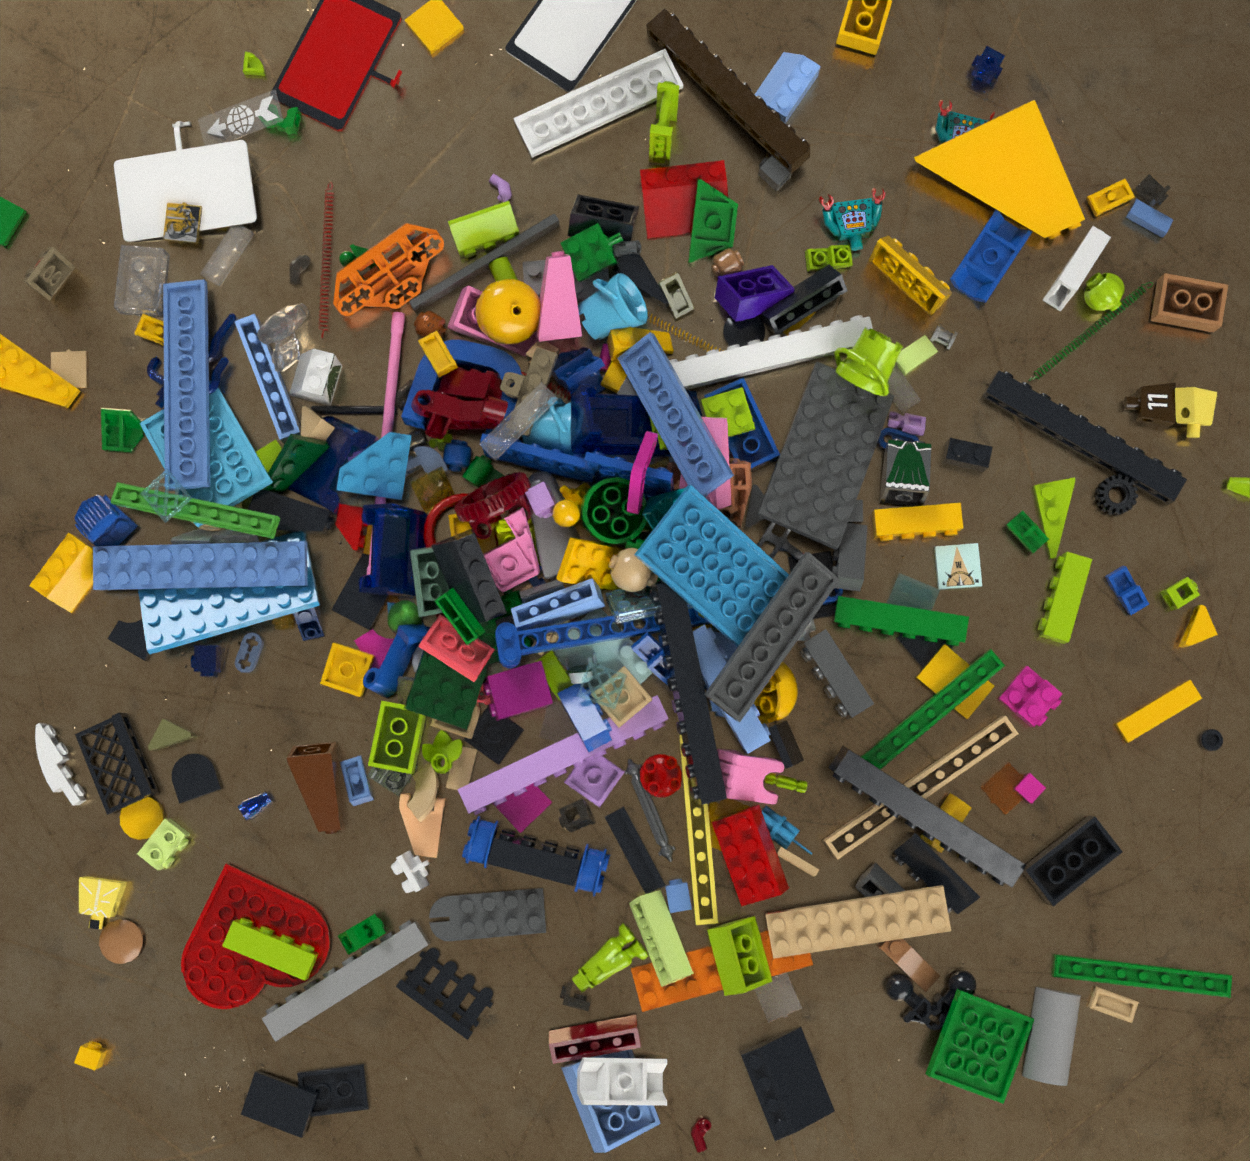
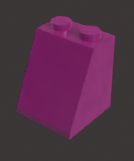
M542 661L487 676L485 683H483L484 693L486 696L489 695L491 704H488L492 717L495 716L496 721L546 708L553 703Z

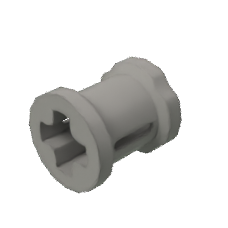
M938 324L930 341H937L950 350L958 332H951L942 328L941 324Z

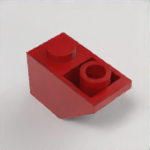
M339 504L335 525L355 552L360 553L361 548L365 546L366 535H364V530L369 525L370 514L363 507Z

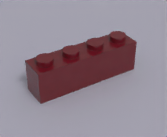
M636 1015L549 1031V1048L553 1064L641 1048L640 1031Z

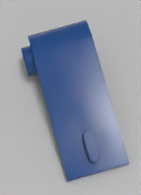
M397 633L380 669L371 668L364 675V687L384 698L393 695L418 643L407 645Z

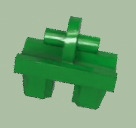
M1023 510L1006 524L1007 528L1031 554L1035 553L1049 540L1038 525Z

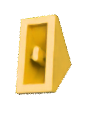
M1198 605L1194 607L1179 644L1180 647H1188L1218 635L1206 606Z

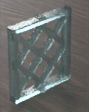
M168 469L140 493L164 522L172 518L192 499ZM166 476V483H159ZM170 478L175 482V484H169ZM155 486V494H148V491ZM159 486L165 487V494H158ZM169 487H176L175 494H168ZM179 488L185 495H178ZM148 497H154V504ZM158 497H164V505H157ZM168 497L175 498L174 505H167ZM178 498H185V500L180 505H178ZM158 508H163V514L159 511ZM167 508H174V510L168 516H166Z
M588 662L577 696L615 709L627 674ZM595 667L601 668L604 671L597 673ZM592 668L595 675L588 678V671ZM609 672L618 674V676L612 678ZM607 673L610 680L602 683L599 676ZM597 677L600 685L592 688L589 681ZM621 678V685L617 688L614 681ZM587 682L590 690L583 693V685ZM612 683L615 690L607 693L604 686ZM602 688L605 695L597 698L594 691ZM592 692L595 699L587 697L585 695ZM616 692L615 702L612 703L609 695ZM606 697L607 700H608V702H609V704H607V703H605V702H602V701H599V700H601V699H603V698Z

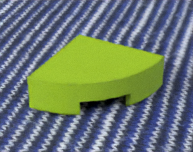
M245 52L243 73L245 75L265 76L262 62L254 54Z

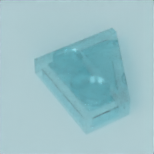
M899 573L887 604L932 610L940 590Z

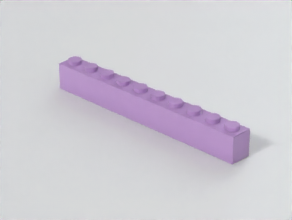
M658 695L652 697L653 700L620 728L611 718H608L607 720L612 728V731L609 732L612 741L589 753L579 734L576 733L457 789L468 813L474 812L476 816L486 811L485 806L491 803L497 806L507 801L506 796L512 793L516 797L526 792L525 787L531 784L537 787L547 782L546 777L552 774L556 778L566 773L565 768L571 765L577 768L586 764L585 759L592 755L596 759L607 754L605 749L611 746L617 749L626 745L625 740L630 737L636 740L645 736V730L653 727L655 731L666 726L664 721L669 718Z

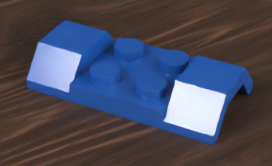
M995 210L950 278V281L957 290L971 299L986 303L1032 232L1017 228L1006 221L998 210Z

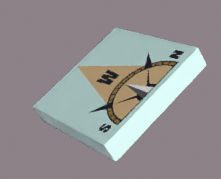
M978 543L934 547L938 590L982 586Z

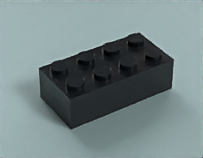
M1087 816L1027 863L1022 873L1046 904L1054 907L1123 851L1095 816Z

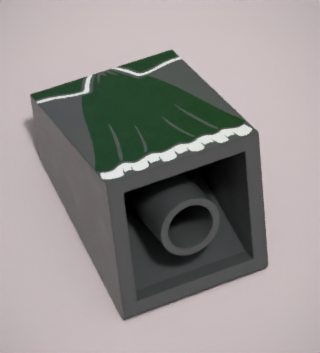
M902 439L888 440L884 451L879 504L901 507L924 505L930 491L931 444L923 441L907 442Z

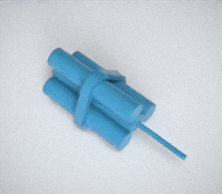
M766 805L762 810V814L771 839L784 849H787L793 841L812 855V852L794 840L800 830L789 823L785 816L781 817Z

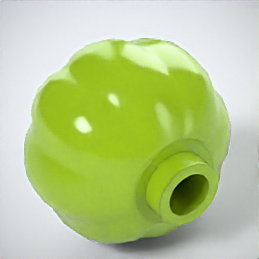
M1099 272L1087 280L1084 299L1091 309L1096 311L1110 309L1114 311L1121 306L1122 302L1120 300L1124 294L1125 287L1119 276L1112 273L1101 274Z

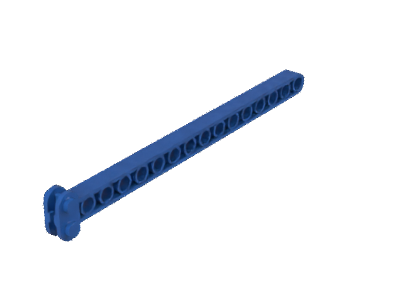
M834 588L835 596H828L822 605L835 603L838 600V596H842L843 589ZM687 603L692 627L711 624L707 619L700 617L698 611ZM656 609L517 631L513 624L504 622L497 627L495 632L499 661L503 667L514 668L519 664L522 655L642 636L646 632L649 634L660 633L659 625H656L654 619ZM633 620H643L644 628H635ZM619 622L623 626V631L619 633L614 632L611 624ZM598 626L601 629V634L593 636L589 628ZM569 630H577L580 637L576 640L570 639L568 637ZM554 633L557 635L558 641L556 643H549L546 640V635ZM526 637L535 638L536 645L533 647L526 646L524 644Z

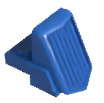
M582 347L579 350L565 351L558 355L552 376L559 385L563 386L565 390L567 389V393L571 392L570 396L574 393L573 399L578 395L577 400L582 397L581 402L584 398L587 401L605 389V387L600 385L603 380L600 368L605 366L601 358L594 356L589 348Z
M106 494L103 497L95 495L81 503L74 518L75 526L95 546H118L138 525L119 506L110 503L111 499Z

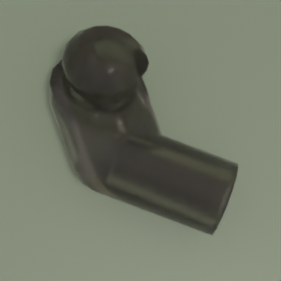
M300 255L290 263V284H300V273L311 262L309 256Z

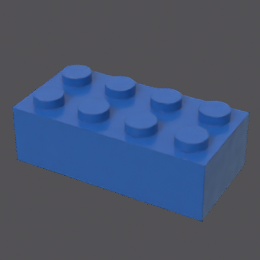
M743 377L704 395V398L743 387L755 430L729 437L730 458H738L740 461L750 462L752 472L778 460L780 453Z

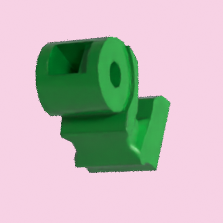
M269 104L267 110L278 116V118L266 121L261 115L258 116L265 127H276L278 131L291 135L298 133L302 114L298 107H292L287 110V116L282 118L277 106Z

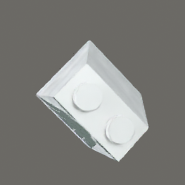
M311 349L302 353L289 395L331 406L342 365L335 354L317 349Z

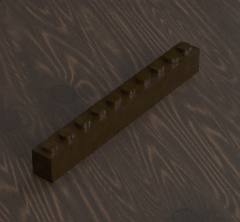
M664 8L646 24L647 35L661 49H666L668 55L791 174L810 158L809 143L804 138L800 139L795 134L796 132L790 124H785L775 110H770L762 97L759 95L755 96L751 92L750 86L744 81L741 82L731 68L727 69L717 54H712L702 40L698 41L689 27H684L680 24L678 17L674 13H669Z

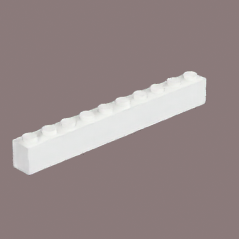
M858 315L850 318L851 321L848 322L837 320L831 322L830 326L822 327V325L810 327V331L801 332V330L789 332V336L781 337V335H774L763 342L757 339L748 342L746 346L740 347L739 344L727 347L725 351L719 352V349L706 352L707 355L698 357V354L685 357L686 360L678 362L677 359L669 361L684 388L688 390L834 355L835 350L839 347L850 350L860 337L864 327L868 329H873L870 316L863 318V315Z

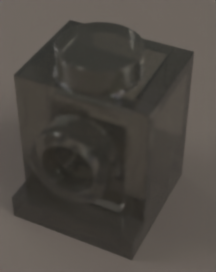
M584 799L559 809L561 817H559L560 824L563 829L571 833L596 823L590 805ZM577 815L580 816L579 819L574 820Z

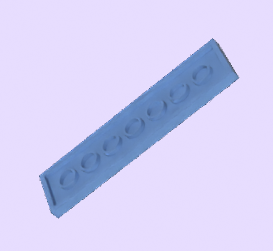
M649 332L619 356L618 360L686 483L692 485L699 493L706 497L733 477L734 474L653 333Z

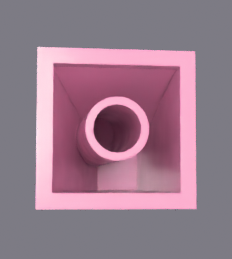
M564 251L552 252V256L546 257L539 298L541 302L540 317L537 330L534 333V337L539 342L582 336L571 257L565 254Z

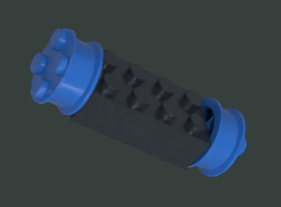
M478 816L470 824L467 836H470L471 839L467 842V845L465 844L462 857L466 858L467 864L473 861L484 864V868H487L488 864L575 886V892L578 889L592 892L594 897L596 892H601L605 877L601 875V871L606 872L610 857L609 854H606L607 849L600 851L589 848V844H586L583 855V852H579L580 849L568 845L564 848L558 846V843L555 841H537L535 836L527 834L524 837L515 835V831L509 829L498 831V820L492 823L481 820V816Z

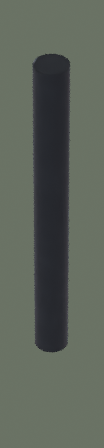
M311 406V409L318 414L384 413V406ZM395 406L394 414H398V406Z

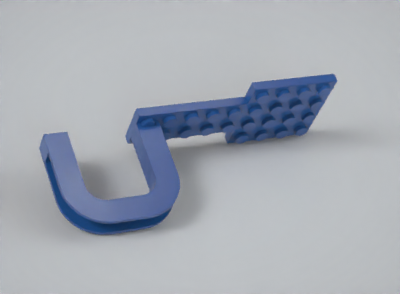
M466 340L444 341L457 367L467 370L476 369L482 373L492 371L499 375L498 378L503 380L504 374L507 372L522 375L516 360L501 349ZM426 355L422 357L418 365L401 416L405 425L424 430L429 418L415 413L412 410L411 402L420 390L428 389L436 392L443 377L439 378ZM502 392L500 399L508 402L504 419L497 428L486 429L485 434H482L480 440L486 457L584 481L591 487L607 478L619 477L630 481L634 463L627 462L622 457L610 458L597 451L593 453L586 452L585 457L579 454H573L572 456L565 454L559 449L548 450L539 444L532 443L528 445L518 439L511 438L513 432L507 428L517 399L511 398ZM418 399L420 404L428 405L424 399ZM648 466L644 484L646 502H648L649 497L674 491L673 473L665 468L659 467L655 469Z

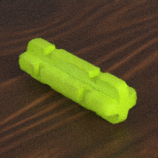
M771 772L764 779L766 784H776L778 787L789 790L796 789L797 792L801 793L806 792L808 785L806 781H796L794 778L783 775L776 776L775 773Z

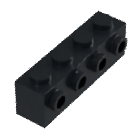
M829 264L795 285V290L792 294L760 315L765 326L775 335H778L847 292L842 274Z

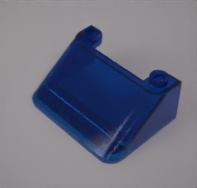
M325 416L323 418L335 427L326 439L330 447L288 488L337 516V507L339 506L340 499L338 494L329 489L339 468L342 466L353 445L365 450L379 439L377 436L336 417Z
M393 503L363 505L362 522L372 526L371 573L359 578V592L416 597L410 551L426 548L423 532L427 514L424 511Z

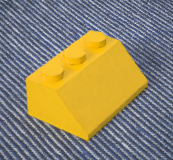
M68 533L29 586L72 613L93 585V547L79 537Z

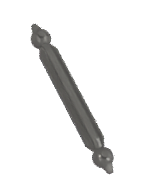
M628 759L627 770L624 772L626 775L632 776V785L656 843L661 846L658 854L659 856L666 857L671 862L673 861L672 855L676 848L675 846L668 845L669 838L651 794L641 784L639 771L642 766Z

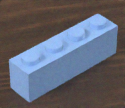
M591 578L511 608L516 629L522 631L560 624L603 608L605 603L600 587Z

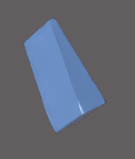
M361 755L341 761L340 765L346 790L352 806L374 800Z

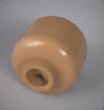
M728 248L713 257L714 265L711 266V269L716 277L742 272L744 262L737 250L733 251Z

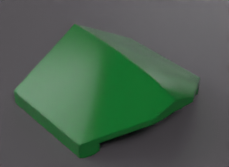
M101 408L102 450L131 452L144 436V431L139 424L142 421L132 410Z

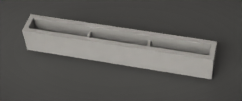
M410 920L399 926L400 931L395 935L390 932L380 938L381 943L376 947L370 944L361 950L363 955L357 959L351 956L343 961L342 965L344 967L338 971L332 968L323 974L325 979L317 983L316 980H313L305 985L304 989L306 991L298 995L297 992H294L286 997L284 1005L279 1007L278 1004H275L267 1009V1015L262 1020L275 1042L428 946L430 941L418 921L411 923Z

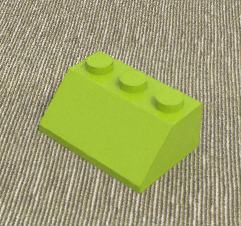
M509 201L448 221L459 256H464L465 258L472 257L481 250H492L498 244L506 243L519 235Z
M755 916L725 923L707 930L725 996L746 993L772 982Z

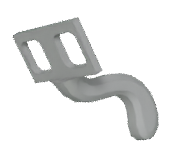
M771 522L757 546L761 548L765 541H769L775 545L772 553L768 555L770 558L773 559L778 550L788 552L799 561L804 553L788 542L787 536L791 530L786 528L784 534L778 537L772 533L775 523Z

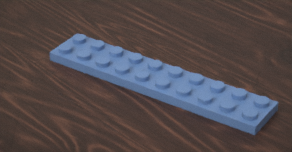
M203 279L163 284L165 489L167 491L205 488L210 487L207 282Z
M306 541L93 546V590L308 586Z

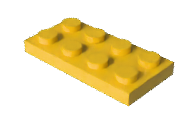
M570 537L556 579L560 582L578 584L593 578L602 589L623 592L612 580L611 568L608 566L612 556H617L620 551L626 548Z

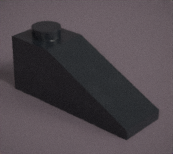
M627 254L616 259L618 263L614 264L615 268H613L615 275L619 273L625 274L635 283L642 296L664 310L668 308V300L640 254Z

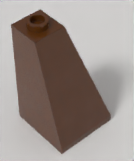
M337 742L293 746L287 756V763L318 832H325L326 834L338 832L343 825Z

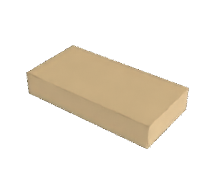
M463 747L460 757L453 762L452 768L449 771L446 788L457 790L470 784L478 750Z
M778 847L776 853L779 857L813 877L817 875L819 869L786 849Z
M1095 986L1088 1007L1132 1023L1139 1002Z

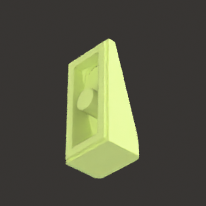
M924 335L900 352L895 366L904 377L938 351L927 336Z

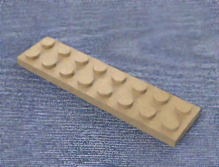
M943 885L774 911L765 914L773 959L951 931Z

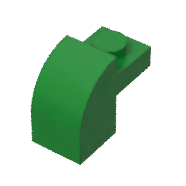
M373 914L338 935V938L347 954L350 955L386 932L383 922L377 918L376 914Z

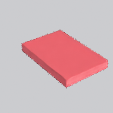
M439 614L418 646L473 682L476 681L495 650L478 638L469 645H466L449 620Z

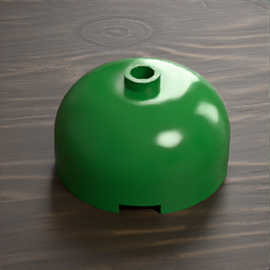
M619 477L601 480L594 484L583 498L581 504L583 524L590 535L603 543L620 544L630 541L642 532L647 523L643 516L647 504L644 493L639 514L627 512L629 480ZM608 508H611L613 510L612 516H610Z

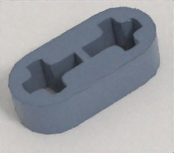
M251 632L244 636L235 659V666L240 672L250 673L255 669L264 644L263 638L259 634ZM256 637L255 641L258 642V645L253 646L251 652H249L251 645L248 643V640H253ZM250 654L248 661L251 662V665L243 669V665L240 664L241 660H246L247 655Z

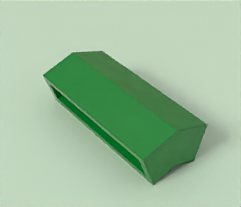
M454 588L435 600V603L466 645H469L485 633V630Z

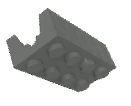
M826 629L800 645L802 649L799 651L805 662L809 661L813 667L811 671L818 681L822 680L825 685L823 690L829 699L833 698L837 706H835V709L841 718H853L874 704Z

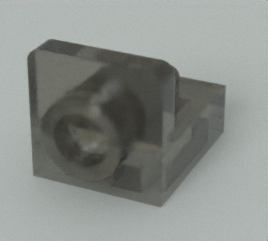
M1149 174L1133 192L1144 203L1153 207L1156 203L1160 206L1169 197L1166 193L1171 187L1167 185L1164 188Z
M568 981L567 986H562L560 998L564 999L562 1005L589 1011L591 1000H587V995L574 993V996L570 995L573 982Z

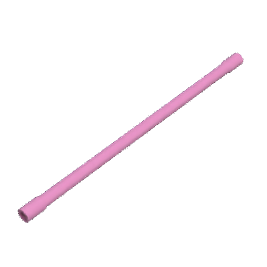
M401 312L392 313L391 343L381 438L388 432H393L401 341L405 314ZM375 496L369 565L367 567L365 587L378 588L385 497Z

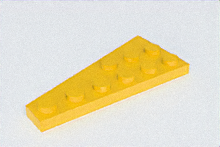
M0 334V388L68 408L81 391Z

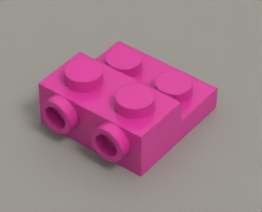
M1025 666L997 699L1027 725L1035 727L1036 724L1041 726L1047 720L1048 716L1045 714L1050 708L1054 710L1062 702L1060 699L1062 693L1046 679H1042L1029 666Z

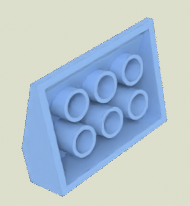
M631 1049L588 1058L635 1057ZM582 1059L575 1060L561 1067L594 1153H606L661 1124L654 1105H582L577 1094V1069Z

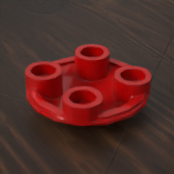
M656 754L649 757L643 763L640 770V781L643 788L649 794L665 798L680 789L682 771L674 757Z

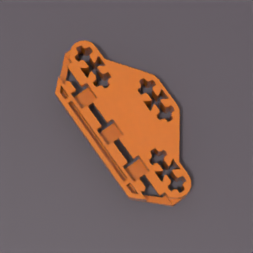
M410 223L403 224L336 273L334 306L344 316H351L364 306L400 308L421 292L422 281L429 260L443 250L444 241L436 229ZM415 230L422 231L421 234L411 240L412 243L407 238V236L413 235ZM431 238H433L434 240L439 239V241L437 242V248L431 246L427 249L430 252L429 255L426 256V253L424 251L419 255L421 258L420 260L417 261V259L415 258L411 259L413 257V251H416L418 253L423 250V248L419 246L423 242L424 246L427 247L431 244L429 241ZM399 244L401 248L387 257V261L383 254L385 255ZM375 262L377 266L362 275L363 279L357 270L361 272ZM350 279L352 283L339 292L340 282L344 284ZM408 281L412 283L417 282L415 290L409 288L405 291L408 295L406 298H404L402 293L397 297L398 302L389 301L391 299L390 294L398 295L401 293L398 287L402 285L403 290L408 287ZM361 288L364 290L369 289L368 297L361 296L358 298V302H360L358 306L356 301L350 304V310L347 308L342 309L343 301L349 303L353 300V297L350 296L352 293L355 294V297H358L361 294Z

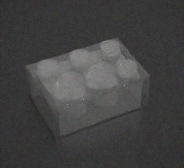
M121 245L114 308L120 314L136 316L146 314L151 317L163 318V284H167L170 255L164 248Z

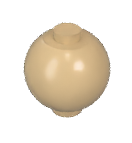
M627 548L620 551L617 556L613 555L608 566L611 568L610 573L614 583L622 590L628 592H637L646 586L651 587L658 579L654 572L634 556L638 550L636 548Z

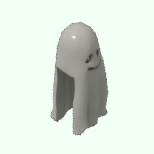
M539 471L529 476L531 488L544 481L550 486L557 502L565 499L560 493V487L556 479L549 472ZM533 511L531 519L534 525L536 547L545 579L550 578L551 581L557 580L556 577L570 537L581 538L574 525L567 528L559 526L552 516L540 518Z

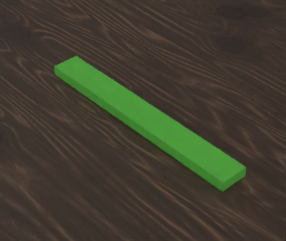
M118 482L110 503L116 506L274 539L280 521L278 516Z

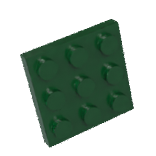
M423 650L404 709L467 730L488 667L484 666L476 681L473 682Z

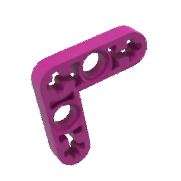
M646 431L630 476L627 512L639 514L645 475L656 448L657 433Z

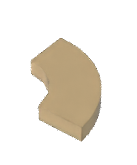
M430 762L413 775L415 793L407 804L420 822L433 809L436 803L437 789L439 788L437 772L432 768Z

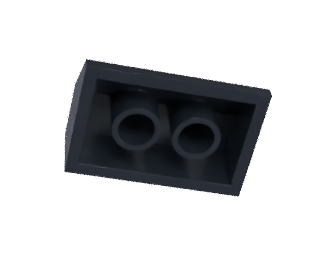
M577 194L570 213L567 236L572 237L599 223L608 238L620 232L623 241H632L639 206Z

